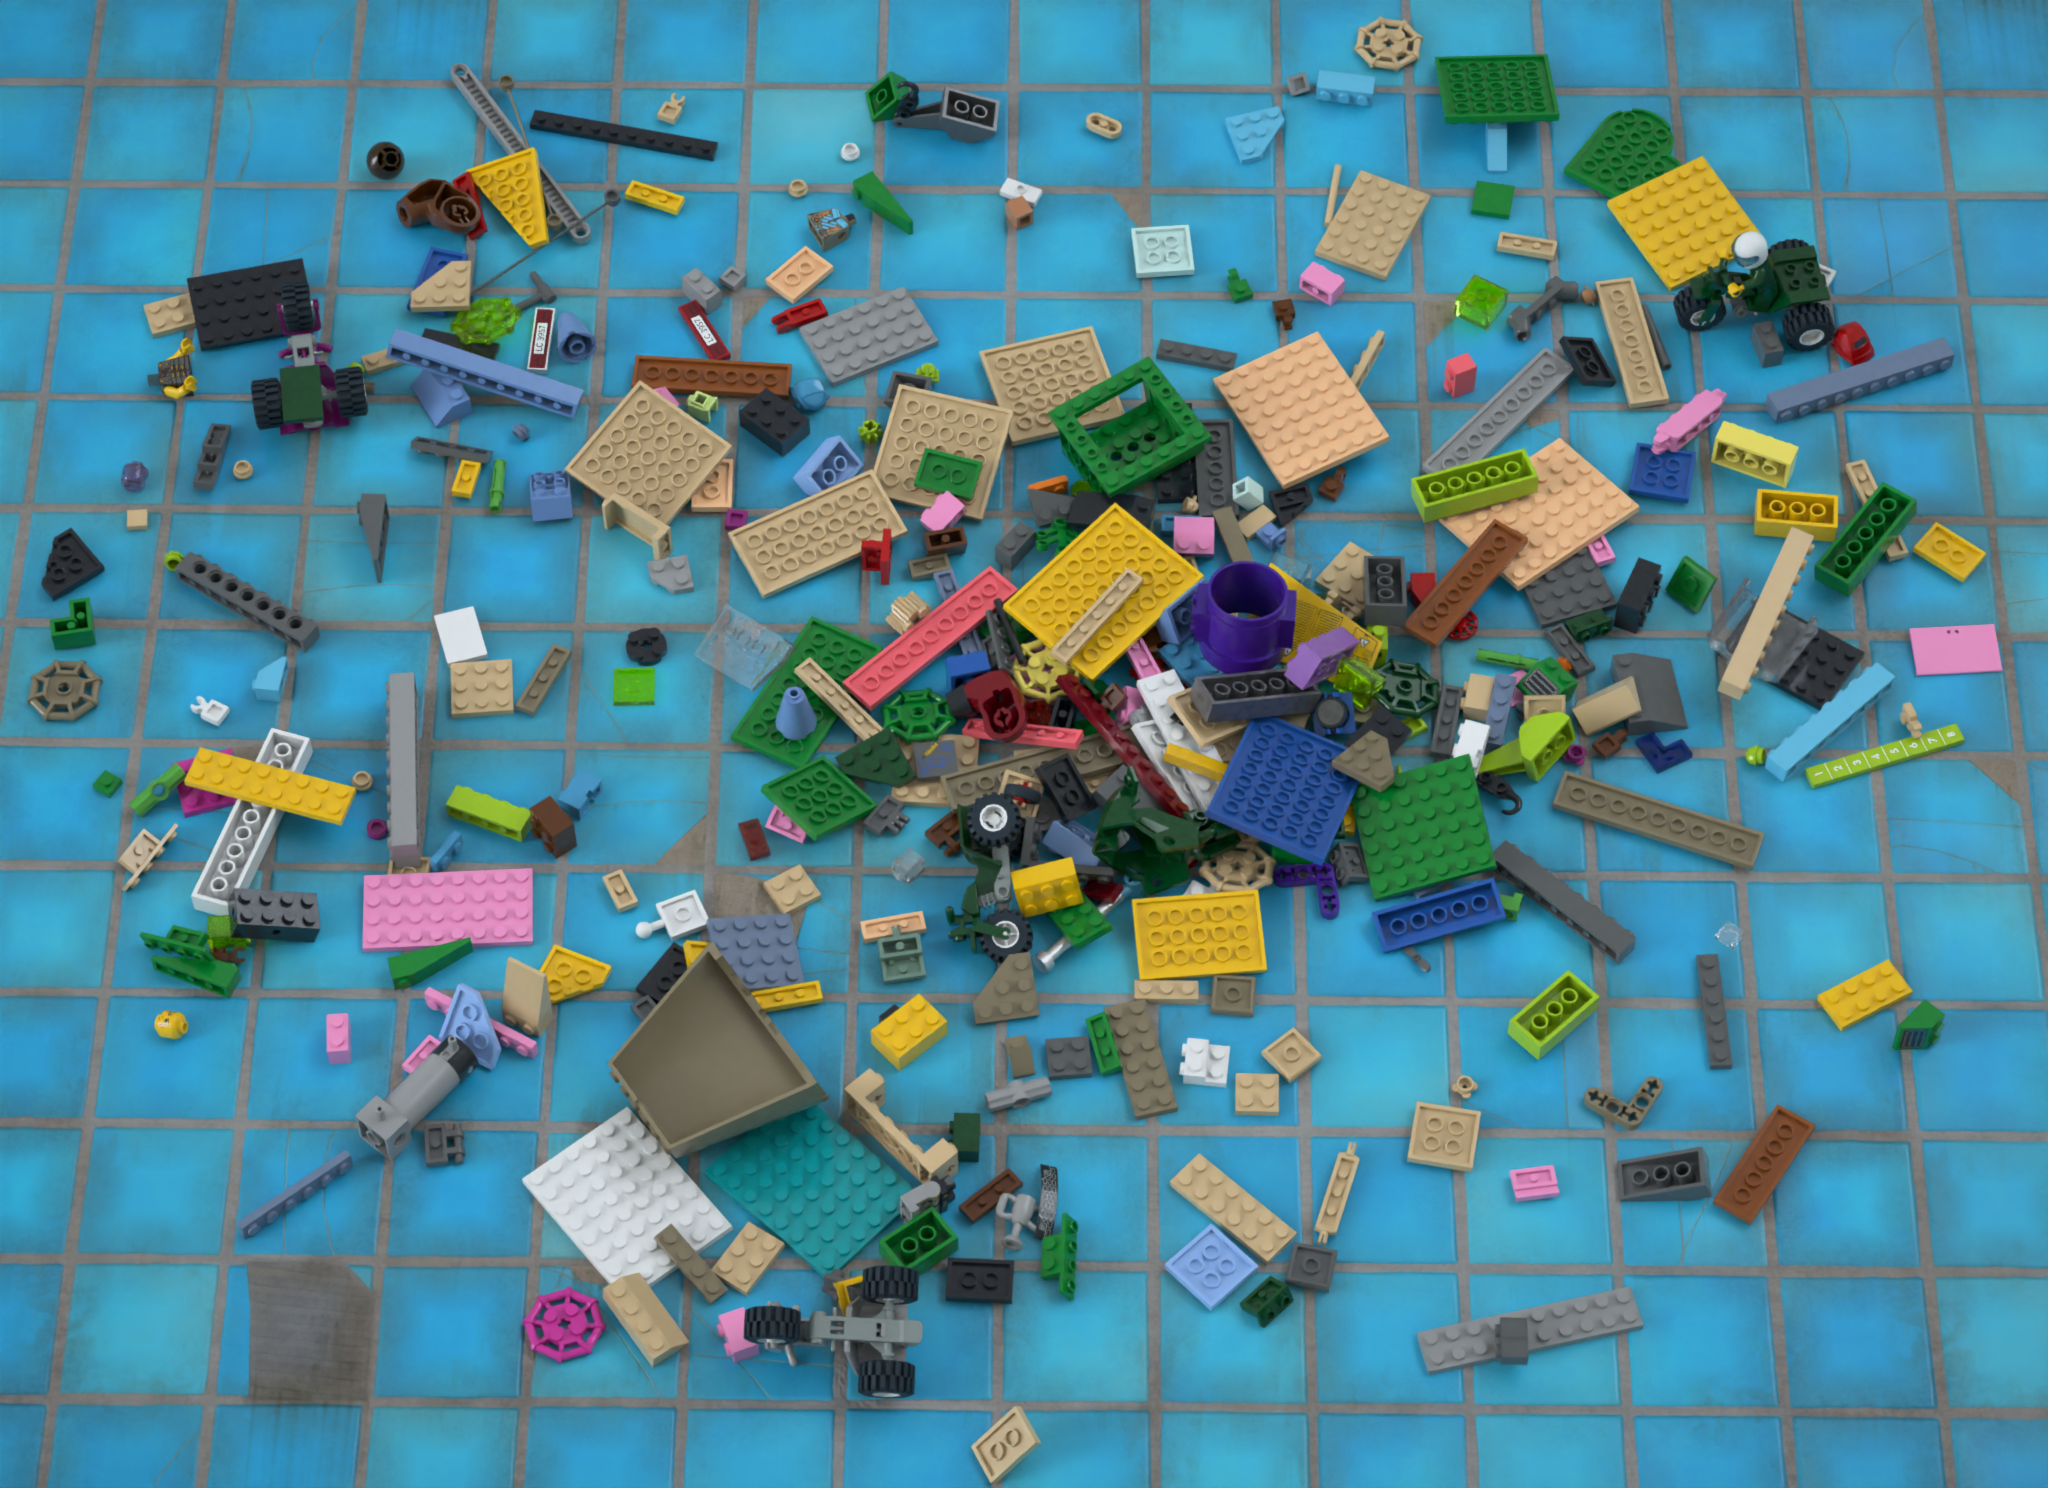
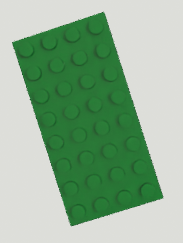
M811 616L731 734V740L794 769L809 763L840 717L794 673L795 668L811 657L853 698L854 696L843 687L842 682L880 653L883 647ZM790 687H799L804 691L817 718L814 732L806 735V738L800 740L787 739L776 728L775 720L783 695Z

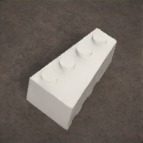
M1466 719L1464 724H1460L1458 731L1460 739L1458 744L1455 743L1452 755L1455 758L1470 754L1477 779L1491 727Z

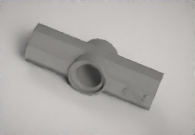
M1045 1076L1027 1082L1022 1080L1012 1081L1005 1088L984 1093L988 1110L993 1112L1011 1106L1016 1109L1023 1108L1032 1100L1052 1095L1050 1082Z

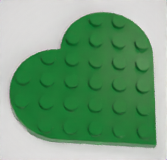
M1632 108V111L1622 112L1619 110L1606 117L1567 164L1563 174L1613 199L1682 166V164L1671 155L1674 136L1669 124L1656 113Z

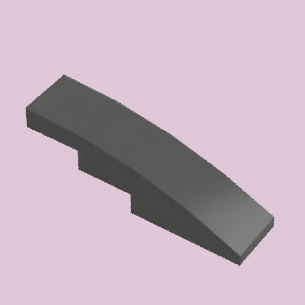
M211 423L202 444V454L197 464L198 471L193 481V488L214 489L226 453L231 425Z

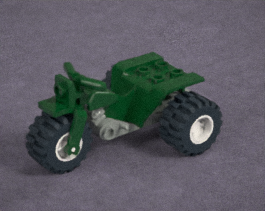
M991 792L992 795L985 793L982 798H976L975 804L968 805V808L967 806L957 804L961 848L964 851L966 860L971 864L977 865L978 874L975 882L966 889L961 907L963 914L954 915V909L951 906L946 907L945 913L950 926H960L948 932L949 939H953V942L966 941V938H971L972 953L977 954L976 939L979 938L985 954L992 961L1002 964L1010 954L1028 952L1033 946V933L1030 923L1025 919V916L1013 909L1012 911L1008 909L999 911L998 909L993 915L990 913L986 921L980 922V907L986 910L985 905L987 904L991 908L990 903H993L995 907L997 903L1006 904L1012 900L1010 862H1012L1011 859L1013 858L1017 859L1020 852L1022 853L1025 831L1020 811L1016 803L1013 802V799L1007 798L1003 793L998 795L996 792ZM973 924L972 928H966L965 926Z

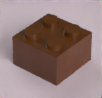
M551 796L529 808L531 816L529 820L532 824L531 832L535 839H540L543 842V847L548 854L552 853L557 859L577 846L574 823Z

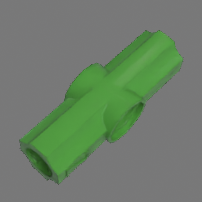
M175 762L157 779L150 781L148 787L128 804L142 817L159 801L166 799L169 793L185 780L187 774ZM156 786H163V791L160 794H154L153 790Z

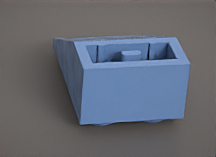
M561 469L548 473L538 471L534 474H529L533 522L573 518L570 475Z

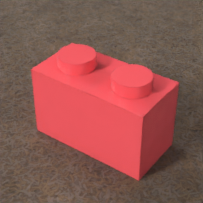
M1468 353L1447 360L1443 386L1453 399L1470 393L1475 388L1477 366Z

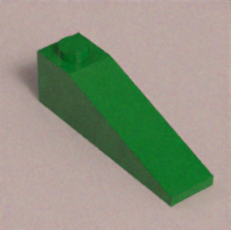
M873 171L853 180L852 194L856 200L859 199L865 207L909 235L913 234L912 219Z
M471 938L387 958L395 990L407 989L410 986L416 985L472 953Z
M152 956L151 958L155 971L227 998L231 997L241 980L239 967L231 962L226 963L220 960H214V962L204 960V962H200L194 958Z

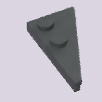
M1035 489L1027 490L1037 527L1053 523L1056 518L1067 519L1069 517L1075 497Z

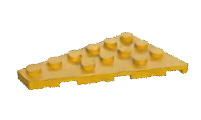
M535 147L466 170V172L469 171L472 174L473 181L531 249L549 244L538 154Z

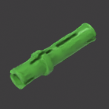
M496 459L494 461L492 487L489 490V511L491 513H500L502 510V500L505 497L503 488L507 462L504 459Z
M1478 648L1476 661L1514 667V670L1519 668L1531 670L1539 662V659L1523 657L1518 653L1512 655Z

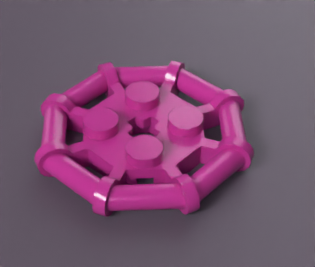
M568 1286L566 1289L546 1295L540 1294L528 1316L523 1319V1325L526 1327L531 1344L530 1349L533 1352L537 1351L556 1360L557 1363H562L565 1360L585 1354L590 1355L600 1335L606 1331V1324L603 1322L598 1306L599 1301ZM566 1298L565 1303L559 1304L553 1307L549 1304L551 1302ZM571 1299L576 1300L584 1304L585 1306L583 1308H579L576 1304L571 1303ZM544 1307L546 1312L544 1313L543 1319L536 1320L542 1308ZM590 1311L594 1323H587L585 1315ZM562 1322L570 1323L568 1329L565 1330L563 1327H559ZM535 1328H542L543 1338L538 1339ZM588 1331H592L588 1340L586 1342H583L584 1334ZM547 1343H549V1344H551V1343L556 1344V1346L559 1348V1350L556 1351V1350H554V1349H552V1348H550V1347H548V1346H545V1345H546ZM575 1345L579 1346L577 1348L564 1351L565 1348L572 1347Z

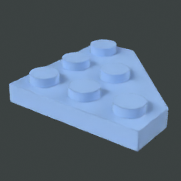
M463 983L458 984L438 1040L442 1042L449 1035L457 1037L472 1050L479 1064L490 1070L494 1069L502 1049L481 994Z

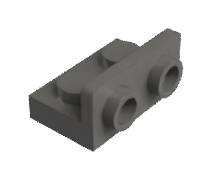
M1338 842L1330 851L1329 858L1340 888H1345L1350 881L1368 882L1369 875L1360 844Z

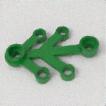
M1056 518L1051 524V528L1036 532V549L1038 551H1047L1048 545L1058 542L1055 554L1057 556L1067 547V543L1070 544L1080 533L1072 530L1070 525H1066V519Z

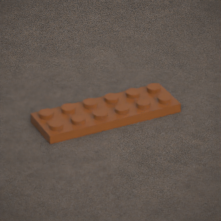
M1777 1104L1714 1198L1713 1204L1752 1225L1814 1131L1815 1124Z

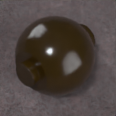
M379 142L370 148L366 163L372 175L382 180H390L402 172L405 158L402 150L396 144Z

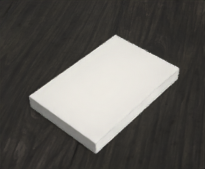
M473 606L434 616L448 668H450V663L474 662L488 658Z

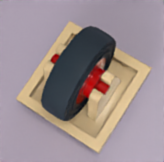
M1006 769L998 795L1003 793L1007 798L1013 799V802L1018 806L1021 818L1026 820L1027 816L1036 817L1044 787L1039 779Z

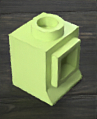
M696 391L694 395H689L686 401L688 415L709 423L711 421L710 410L716 412L718 410V397H712L700 391Z

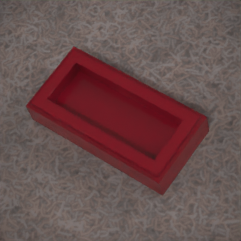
M1089 880L1082 892L1090 901L1114 904L1124 887L1121 883L1109 882V884H1101L1096 880Z

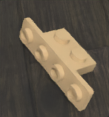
M175 823L161 841L145 829L139 833L117 861L133 873V876L122 888L123 891H126L129 887L133 889L141 880L138 878V875L149 870L153 865L150 860L154 856L158 858L165 850L162 845L166 841L170 843L177 835L175 829L179 825Z

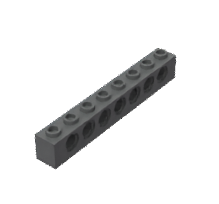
M189 552L175 567L179 581L304 653L320 637L318 624L314 620L303 617L297 610L289 609L281 601H276L270 598L267 593L256 590L250 583H244L234 574L223 571L217 564H211L206 561L201 555Z

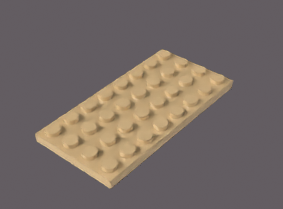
M871 469L728 533V537L762 598L765 599L861 556L862 540L882 541L883 528L892 529V542L908 535V530Z

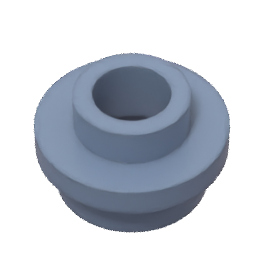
M516 423L512 432L518 439L524 441L530 438L528 434L530 430L521 423L519 425Z

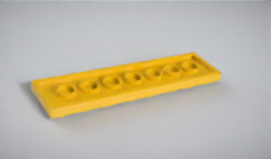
M201 747L184 780L186 786L342 826L357 793L355 787Z

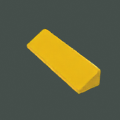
M1170 742L1163 757V761L1221 782L1228 768L1226 763Z

